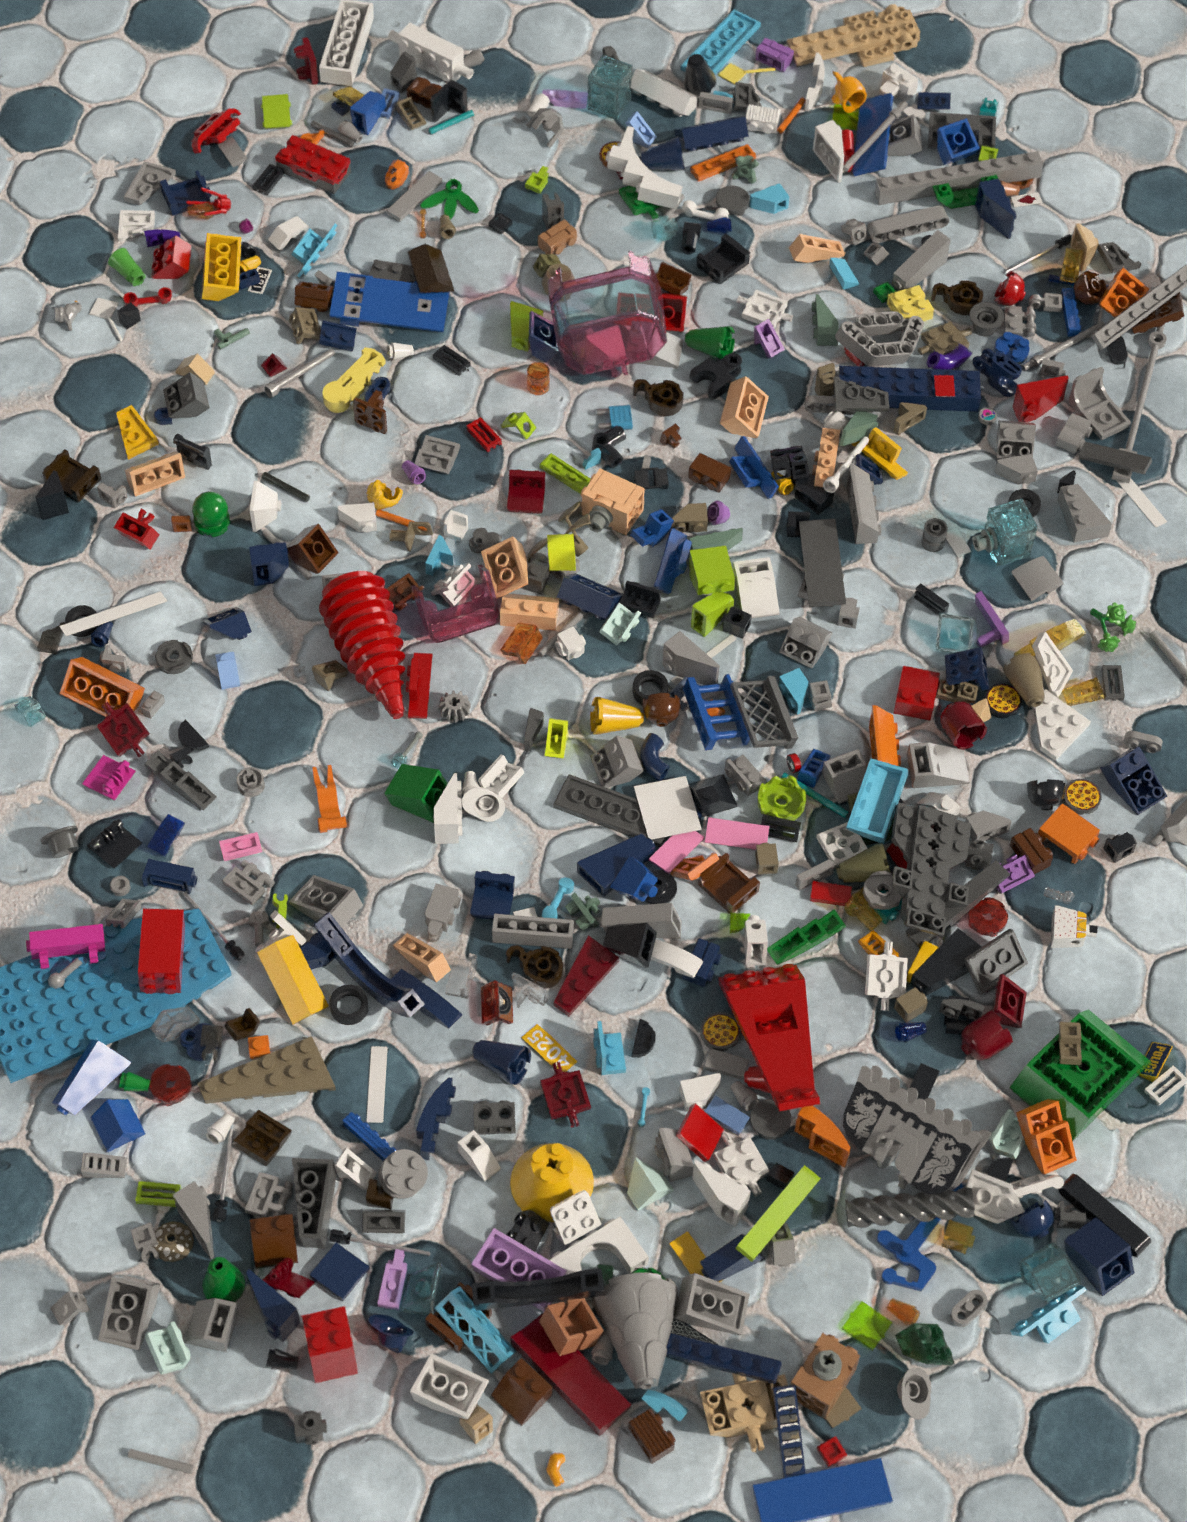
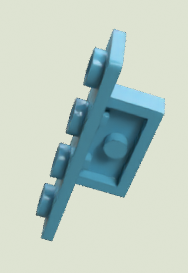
M337 224L333 225L324 239L313 230H308L291 253L292 256L304 264L297 277L300 278L302 274L306 275L312 268L309 264L317 261L320 256L318 252H323L328 245L326 241L328 239L332 240L337 233L334 231L338 226Z
M1076 1284L1067 1286L1064 1289V1293L1052 1297L1048 1300L1047 1305L1035 1309L1029 1318L1017 1322L1015 1328L1011 1330L1012 1335L1022 1337L1036 1327L1044 1343L1053 1341L1081 1320L1071 1301L1086 1291L1085 1286Z

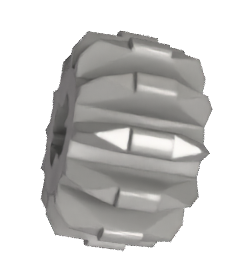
M453 690L452 694L446 692L445 697H441L438 707L442 718H447L448 722L453 719L457 723L458 719L464 721L465 716H469L471 703L467 695L463 696L461 691L455 694Z

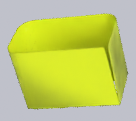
M574 534L547 535L549 570L576 571Z

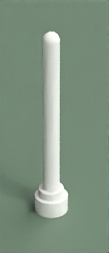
M863 437L834 476L828 477L824 481L823 487L827 492L833 493L837 490L840 478L849 468V464L853 463L856 455L860 454L869 442L868 437Z

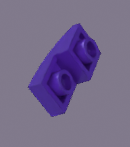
M155 229L144 231L147 247L163 245L175 235L181 238L180 232L173 230Z

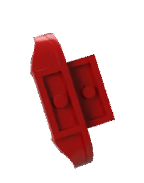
M228 108L221 113H214L194 132L195 136L192 139L194 153L201 152V144H220L226 140L229 134L235 132L236 127L241 122L238 117L231 118L230 115L239 116L241 114L239 110Z

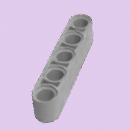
M938 205L872 221L867 225V231L872 241L882 243L943 228L949 224L950 219L943 206Z

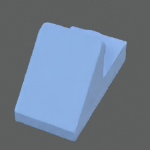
M638 111L634 112L625 123L627 126L634 127L633 142L649 148L657 137Z
M234 652L215 655L221 689L240 687Z

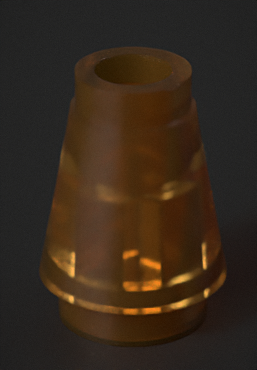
M203 203L188 206V216L206 220L213 218V215L204 216V213L214 211L212 204Z
M894 1298L888 1303L887 1310L906 1326H913L917 1322L920 1311L917 1310L916 1306Z

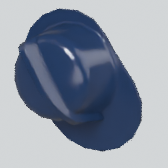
M375 1314L368 1319L369 1324L378 1332L380 1345L395 1353H401L408 1337L414 1334L412 1329L388 1315Z

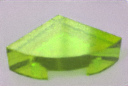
M730 913V933H737L745 928V921L748 920L750 914Z

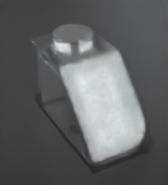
M188 1006L162 1010L150 1029L162 1042L178 1039L185 1029H191L198 1024L200 1019Z

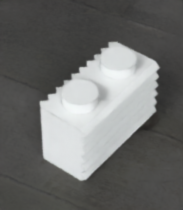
M750 104L747 106L745 116L749 131H762L767 134L777 133L780 109H770L763 106L757 107Z

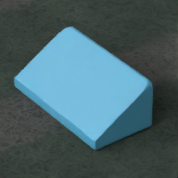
M830 258L829 267L843 290L859 285L845 259Z

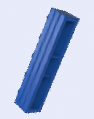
M1062 288V308L1067 336L1074 337L1081 332L1080 318L1078 317V309H1076L1075 292H1073V288Z
M351 1112L342 1120L343 1126L382 1161L391 1153L397 1151L394 1147H390L384 1138L381 1139L375 1130L372 1131L368 1123L362 1122L358 1114Z

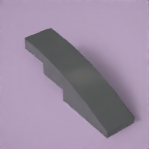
M159 750L144 764L146 768L175 792L203 811L217 798L189 771L185 772L176 762H171Z

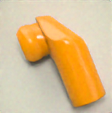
M560 1452L553 1453L550 1456L546 1468L555 1487L565 1482L559 1472L560 1466L565 1462V1456Z

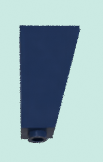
M639 834L578 861L577 873L601 896L605 897L613 890L610 886L628 857L632 856L644 865L655 853V844L650 838Z

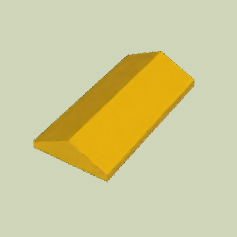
M294 935L276 941L257 952L292 1025L329 1007Z

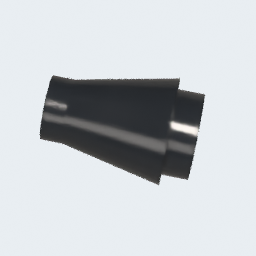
M277 1348L275 1350L269 1349L266 1366L271 1367V1370L297 1369L299 1356H294Z

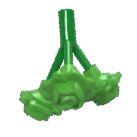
M1116 602L1107 607L1108 611L1106 614L1094 608L1090 610V615L1100 620L1104 632V639H1100L1098 648L1101 651L1113 652L1120 642L1117 636L1111 637L1110 633L1107 632L1105 621L1115 623L1116 626L1121 627L1123 636L1133 633L1136 627V621L1132 620L1133 616L1130 614L1125 619L1127 611L1122 604H1117Z

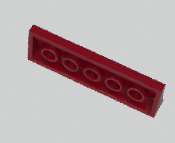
M542 1313L526 1327L510 1337L511 1345L600 1437L631 1408V1404L578 1349L572 1353L558 1355L539 1322L543 1315Z

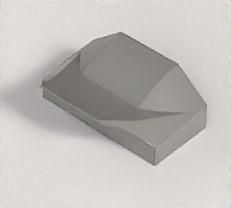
M1183 802L1161 826L1166 841L1187 845V803Z

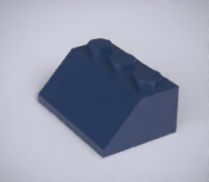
M575 573L564 577L557 598L562 599L561 602L571 606L573 604L578 606V610L585 613L591 612L595 614L596 618L605 620L620 602L623 593Z

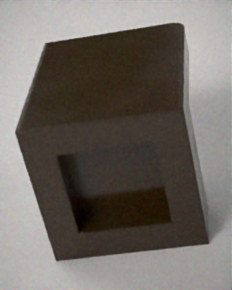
M369 1179L366 1205L392 1210L394 1197L388 1195L378 1185V1180Z

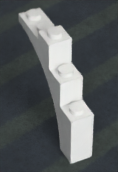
M628 126L626 132H622L618 145H613L611 151L607 152V168L621 172V177H623L622 184L636 187L638 200L677 210L683 186L659 177L641 162L633 146L634 127Z

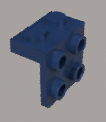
M476 871L470 915L475 918L494 920V914L510 915L515 891V876L507 873L495 874L489 871Z

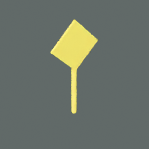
M729 63L718 76L735 85L746 73L775 71L776 68L743 70Z

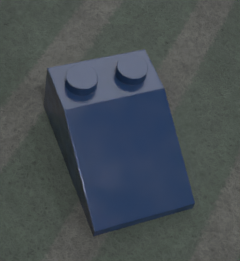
M248 1269L246 1274L249 1286L267 1328L266 1332L274 1340L278 1338L284 1342L300 1324L298 1310L287 1299Z

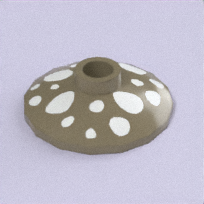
M181 1222L165 1223L155 1231L158 1244L154 1245L153 1248L159 1253V1259L165 1262L182 1260L189 1255L193 1248L194 1238L192 1231ZM169 1237H175L174 1241H168Z

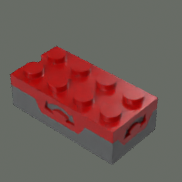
M295 135L288 139L286 142L287 147L280 149L275 156L276 167L284 169L285 174L332 194L336 193L351 173L350 158Z

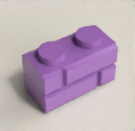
M765 38L756 49L755 60L785 72L793 61L794 51L787 46L778 44L774 40Z

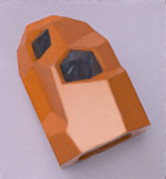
M394 160L391 163L385 176L387 188L397 189L405 182L409 174V167L405 162Z

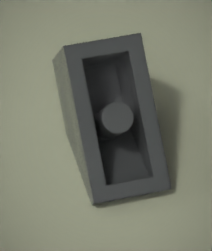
M536 559L530 563L527 569L528 585L524 586V589L542 595L551 571L549 570L548 562Z

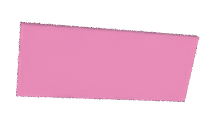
M708 817L705 842L756 850V845L767 843L770 826Z
M696 831L672 835L648 861L669 874L705 837Z

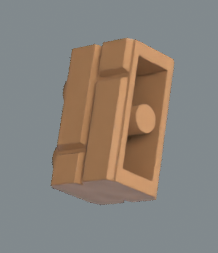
M564 219L538 236V247L543 252L545 251L546 254L559 255L563 249L576 243L577 231Z

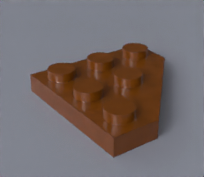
M1178 292L1132 327L1134 334L1144 333L1150 328L1161 327L1167 322H1175L1185 317L1181 293Z

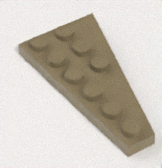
M312 1036L197 1083L206 1104L228 1102L239 1098L247 1100L259 1096L266 1098L295 1095L297 1092L309 1091V1093H314L317 1090H336Z

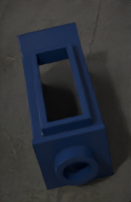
M148 859L142 875L144 887L151 884L183 892L188 891V894L191 893L192 887H196L198 880L192 867Z

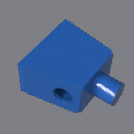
M629 856L610 888L623 896L643 902L647 896L654 897L657 894L658 888L654 886L657 882V877L641 862Z

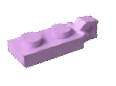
M555 89L543 90L542 92L554 106L582 109L587 107L588 92Z
M396 1249L394 1260H388V1264L386 1263L378 1298V1307L399 1310L408 1265L403 1263L405 1254L402 1250Z

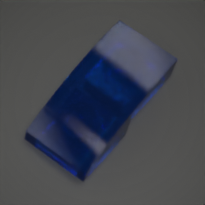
M167 814L147 847L166 857L174 840H177L185 822Z

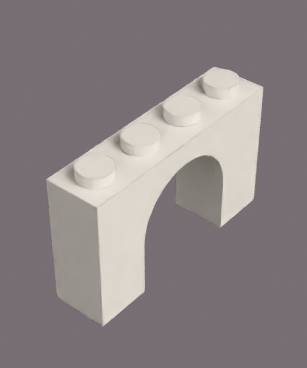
M620 1216L617 1219L613 1218L607 1221L601 1229L590 1231L583 1240L572 1242L565 1251L554 1253L550 1261L567 1270V1275L582 1271L580 1264L583 1258L588 1253L601 1249L614 1253L628 1273L631 1274L636 1269L647 1266L649 1257ZM592 1297L584 1299L586 1300V1302L592 1300Z

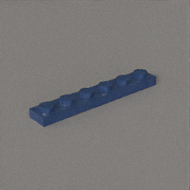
M670 1333L666 1347V1357L773 1384L776 1383L782 1366L780 1360Z

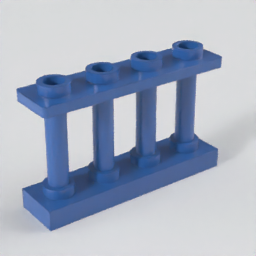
M725 674L721 684L699 686L696 683L695 677H689L683 686L686 700L705 751L712 750L717 740L740 737L743 745H748L750 741L730 687L734 681L731 680L729 674ZM723 691L726 699L705 701L700 693ZM729 706L731 714L711 717L706 709ZM735 722L737 730L716 732L712 724Z

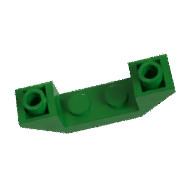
M998 176L981 177L980 182L998 179ZM949 183L932 187L937 200L950 209L975 205L978 187L952 191Z

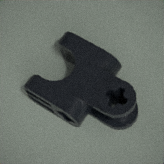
M737 353L727 354L719 361L714 357H710L694 367L690 372L689 378L695 383H699L702 380L712 381L713 383L708 388V396L715 400L728 392L730 383L736 381L735 377L741 374L742 357Z

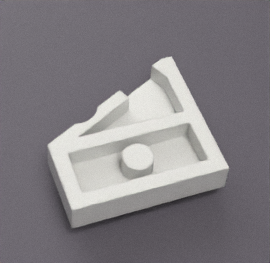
M120 210L118 241L123 242L143 234L146 230H153L155 212Z

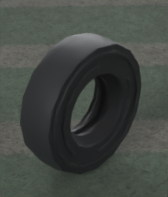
M1029 489L1016 490L1011 494L1008 501L1010 513L1020 519L1033 518L1038 514L1041 507L1039 496ZM1027 500L1031 503V507L1027 509L1021 508L1018 505V501ZM1021 509L1020 515L1017 516L1018 510Z
M86 605L73 607L65 617V624L76 621L78 617H87L97 612L92 607ZM98 626L74 633L72 635L77 637L89 636L95 631V629Z

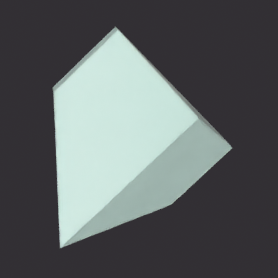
M635 1158L627 1195L636 1209L640 1210L670 1194L674 1189L663 1172Z

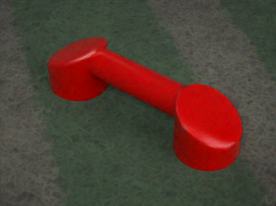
M163 287L159 289L157 296L137 298L135 293L128 292L124 295L123 300L125 305L131 302L136 307L157 302L167 304L172 299V291L168 287Z

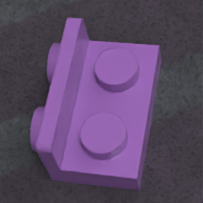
M1015 854L1006 859L1007 863L1002 866L1010 873V876L997 886L999 894L1035 877L1025 855L1018 857Z

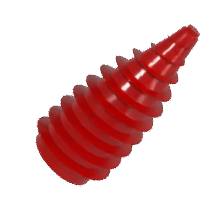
M353 571L340 575L324 587L319 612L324 617V624L329 629V635L334 640L335 648L340 652L341 659L347 663L349 672L355 675L358 683L365 685V689L369 693L376 694V699L383 704L385 710L393 719H399L404 715L403 695L401 694V686L404 684V681L400 680V676L405 672V667L399 665L405 659V653L400 651L404 642L401 638H398L401 628L396 625L398 618L392 612L394 605L389 600V591L384 588L385 580L368 571Z

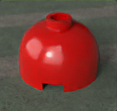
M1010 270L1005 275L1007 279L1000 282L994 297H997L994 301L1003 306H1012L1018 300L1022 301L1026 294L1024 292V280L1020 275Z

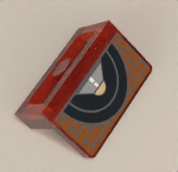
M494 980L481 987L482 1024L488 1026L498 1020L507 1024L513 1023L512 988Z

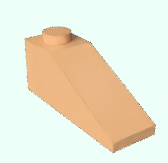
M799 234L789 247L792 258L798 262L810 263L843 257L845 255L839 241Z
M408 933L393 945L424 976L435 982H438L451 970L442 952Z

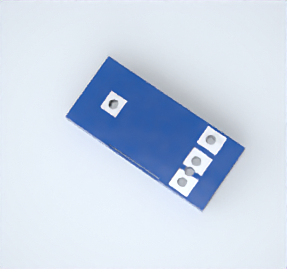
M337 271L330 317L340 319V324L359 327L361 321L444 332L450 292L420 293L417 282L409 283L379 279L368 275ZM423 304H425V305H427L428 307H427V308H422L421 306H422Z

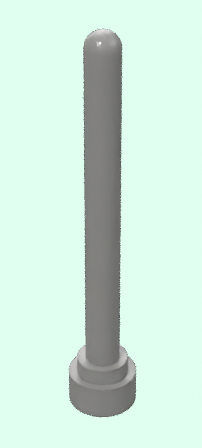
M330 349L277 383H268L264 386L265 393L270 398L275 397L282 387L332 357L335 351Z

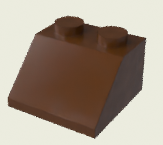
M319 523L304 528L287 545V553L293 562L315 574H319L339 553Z
M292 1214L250 1220L256 1269L276 1266L285 1257L291 1258L293 1263H298Z
M520 1358L505 1373L491 1394V1397L523 1426L552 1397L553 1387L527 1362Z

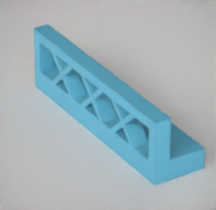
M460 1286L451 1291L435 1307L438 1313L456 1334L463 1339V1342L491 1374L516 1353L515 1349L482 1311L475 1310L473 1301ZM448 1301L454 1306V1314H448L443 1308ZM459 1319H464L468 1322L469 1331L460 1328ZM473 1336L481 1337L483 1347H477L473 1343ZM488 1352L494 1353L500 1359L494 1366L488 1360Z

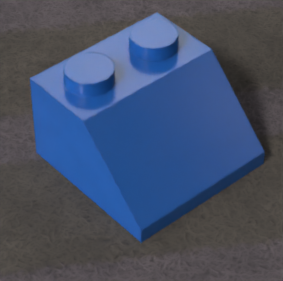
M967 118L937 129V150L944 165L972 156L980 149Z

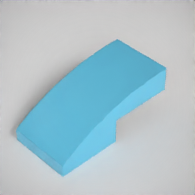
M647 1390L642 1396V1399L657 1413L664 1407L679 1422L689 1411L675 1399L657 1391Z

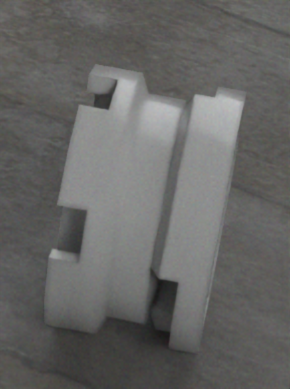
M247 767L238 773L237 785L240 793L247 797H255L263 792L265 782L263 774L259 769Z

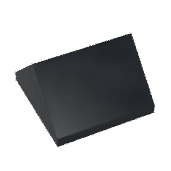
M53 470L35 497L40 517L43 520L69 513L57 471Z

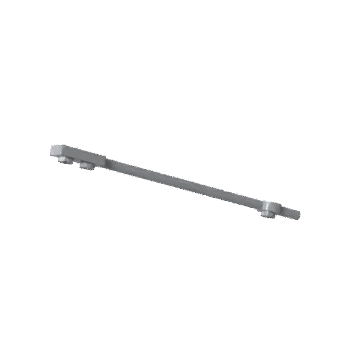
M1165 324L1157 327V330L1149 336L1148 344L1152 349L1125 449L1120 448L1119 450L1137 454L1132 449L1157 353L1166 344L1167 337L1163 333ZM1114 468L1112 479L1129 483L1132 471Z

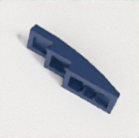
M400 969L390 979L402 987L413 989L425 1004L420 1008L421 1013L449 1029L462 1016V1013L446 999L405 970Z

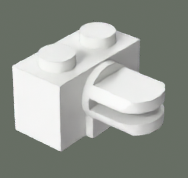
M893 63L883 71L879 95L892 93L893 97H899L907 102L917 93L919 79Z

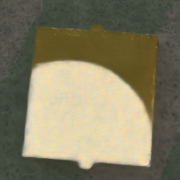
M351 86L344 89L340 88V90L333 92L334 97L349 106L354 105L364 96V94Z

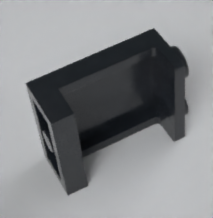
M726 233L721 236V244L704 256L701 253L697 255L696 266L721 285L749 264L750 252Z

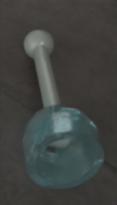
M420 731L415 733V738L404 753H397L391 759V764L395 768L399 769L401 764L408 763L406 755L417 740L422 738L423 734Z

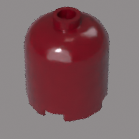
M963 701L947 705L941 714L940 723L957 749L965 750L973 747L972 743L978 738L982 740L987 733V727L969 703Z
M994 1011L986 1012L963 1029L961 1033L963 1045H961V1048L965 1055H971V1057L978 1061H984L1008 1048L1013 1043L1008 1028H1002L999 1023L1001 1018Z

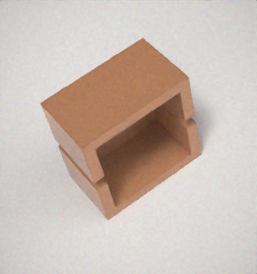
M584 1298L567 1300L566 1304L563 1301L548 1305L539 1321L559 1356L575 1352L577 1348L578 1350L594 1347L603 1333L602 1327Z

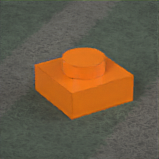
M268 1035L248 1038L250 1060L270 1054Z

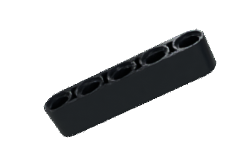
M1072 1173L1064 1181L1063 1186L1058 1189L1061 1196L1078 1211L1086 1213V1217L1090 1221L1097 1218L1130 1245L1133 1257L1137 1258L1151 1243L1150 1237L1077 1174Z

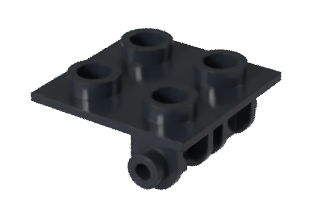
M120 819L113 820L104 831H101L87 845L89 849L114 869L143 844L123 827L124 824Z

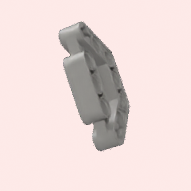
M896 311L861 314L855 323L843 322L835 337L840 344L867 366L903 364L914 352L924 322L918 316L903 319V316ZM896 331H902L897 342L876 343L869 337L894 334Z

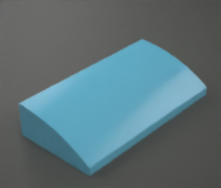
M870 758L846 829L884 844L895 814L896 805L899 802L908 776V769Z

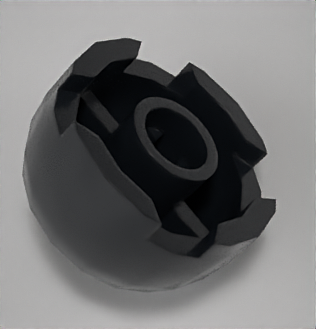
M1047 779V782L1039 783L1037 780L1027 783L1029 800L1035 806L1041 807V810H1053V806L1059 805L1065 797L1066 787L1062 780Z

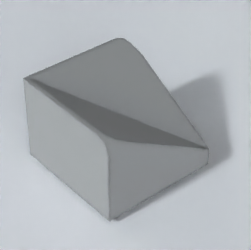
M873 241L863 255L879 266L889 253L882 245Z

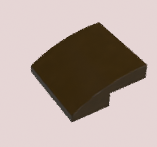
M258 1110L246 1122L245 1129L233 1140L232 1146L267 1166L285 1144L292 1130Z

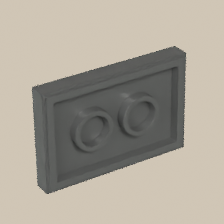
M1008 929L963 959L979 994H984L996 986L1000 974L1009 977L1028 964L1013 929Z

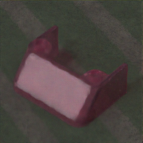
M482 564L478 565L482 583L475 585L471 589L472 601L439 612L437 606L432 601L424 600L423 593L418 587L412 586L419 615L429 637L434 642L441 643L494 626L500 621V611L490 572Z

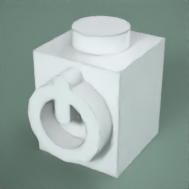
M574 626L558 633L557 641L555 642L558 653L563 657L565 656L567 660L580 657L584 653L586 645L584 637L578 634Z

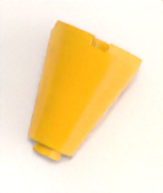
M602 697L593 698L591 706H595L593 712H590V728L594 735L638 728L640 724H643L644 714L639 708Z

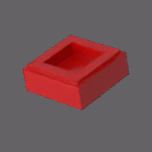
M836 1436L817 1446V1450L827 1467L847 1457V1453Z

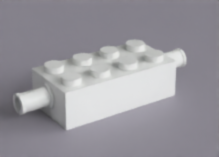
M409 23L400 33L394 30L389 32L388 40L399 44L400 56L406 51L415 58L416 67L447 82L451 79L456 82L461 76L467 79H471L474 70L464 66L463 48L412 23Z

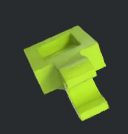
M542 166L538 174L533 172L525 183V188L540 194L548 183L549 173L547 171L549 168Z
M274 893L272 904L277 908V912L286 919L288 896L284 894L283 901H279L276 898L277 894Z

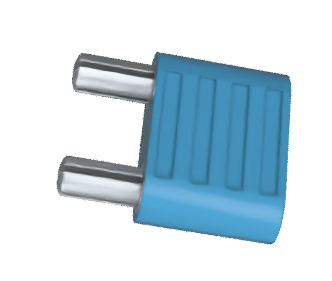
M630 405L609 406L608 409H597V415H609L610 419L609 423H599V429H612L615 426H621L624 430L633 429Z

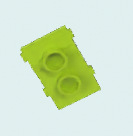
M288 94L262 96L261 109H263L264 122L262 125L264 129L291 127L292 120H290L289 109L291 102H289Z

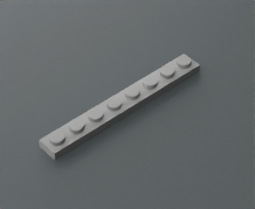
M1187 264L1091 336L1099 349L1102 350L1184 289L1187 286Z

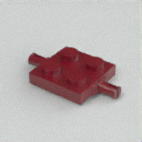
M109 702L104 703L102 708L107 713L104 721L97 725V728L116 754L120 757L128 750L133 749L137 757L144 755L145 752L139 746V743L150 733L131 706L126 703L120 709L113 710Z
M554 1062L552 1066L555 1074L550 1078L540 1080V1085L551 1120L568 1117L571 1127L574 1128L579 1126L576 1114L591 1110V1104L580 1070L563 1072L561 1063L557 1062L556 1066V1062Z

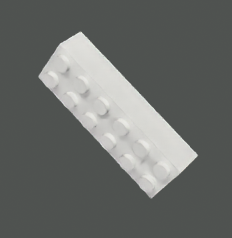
M354 0L340 1L319 67L321 82L353 86L374 19L373 3Z

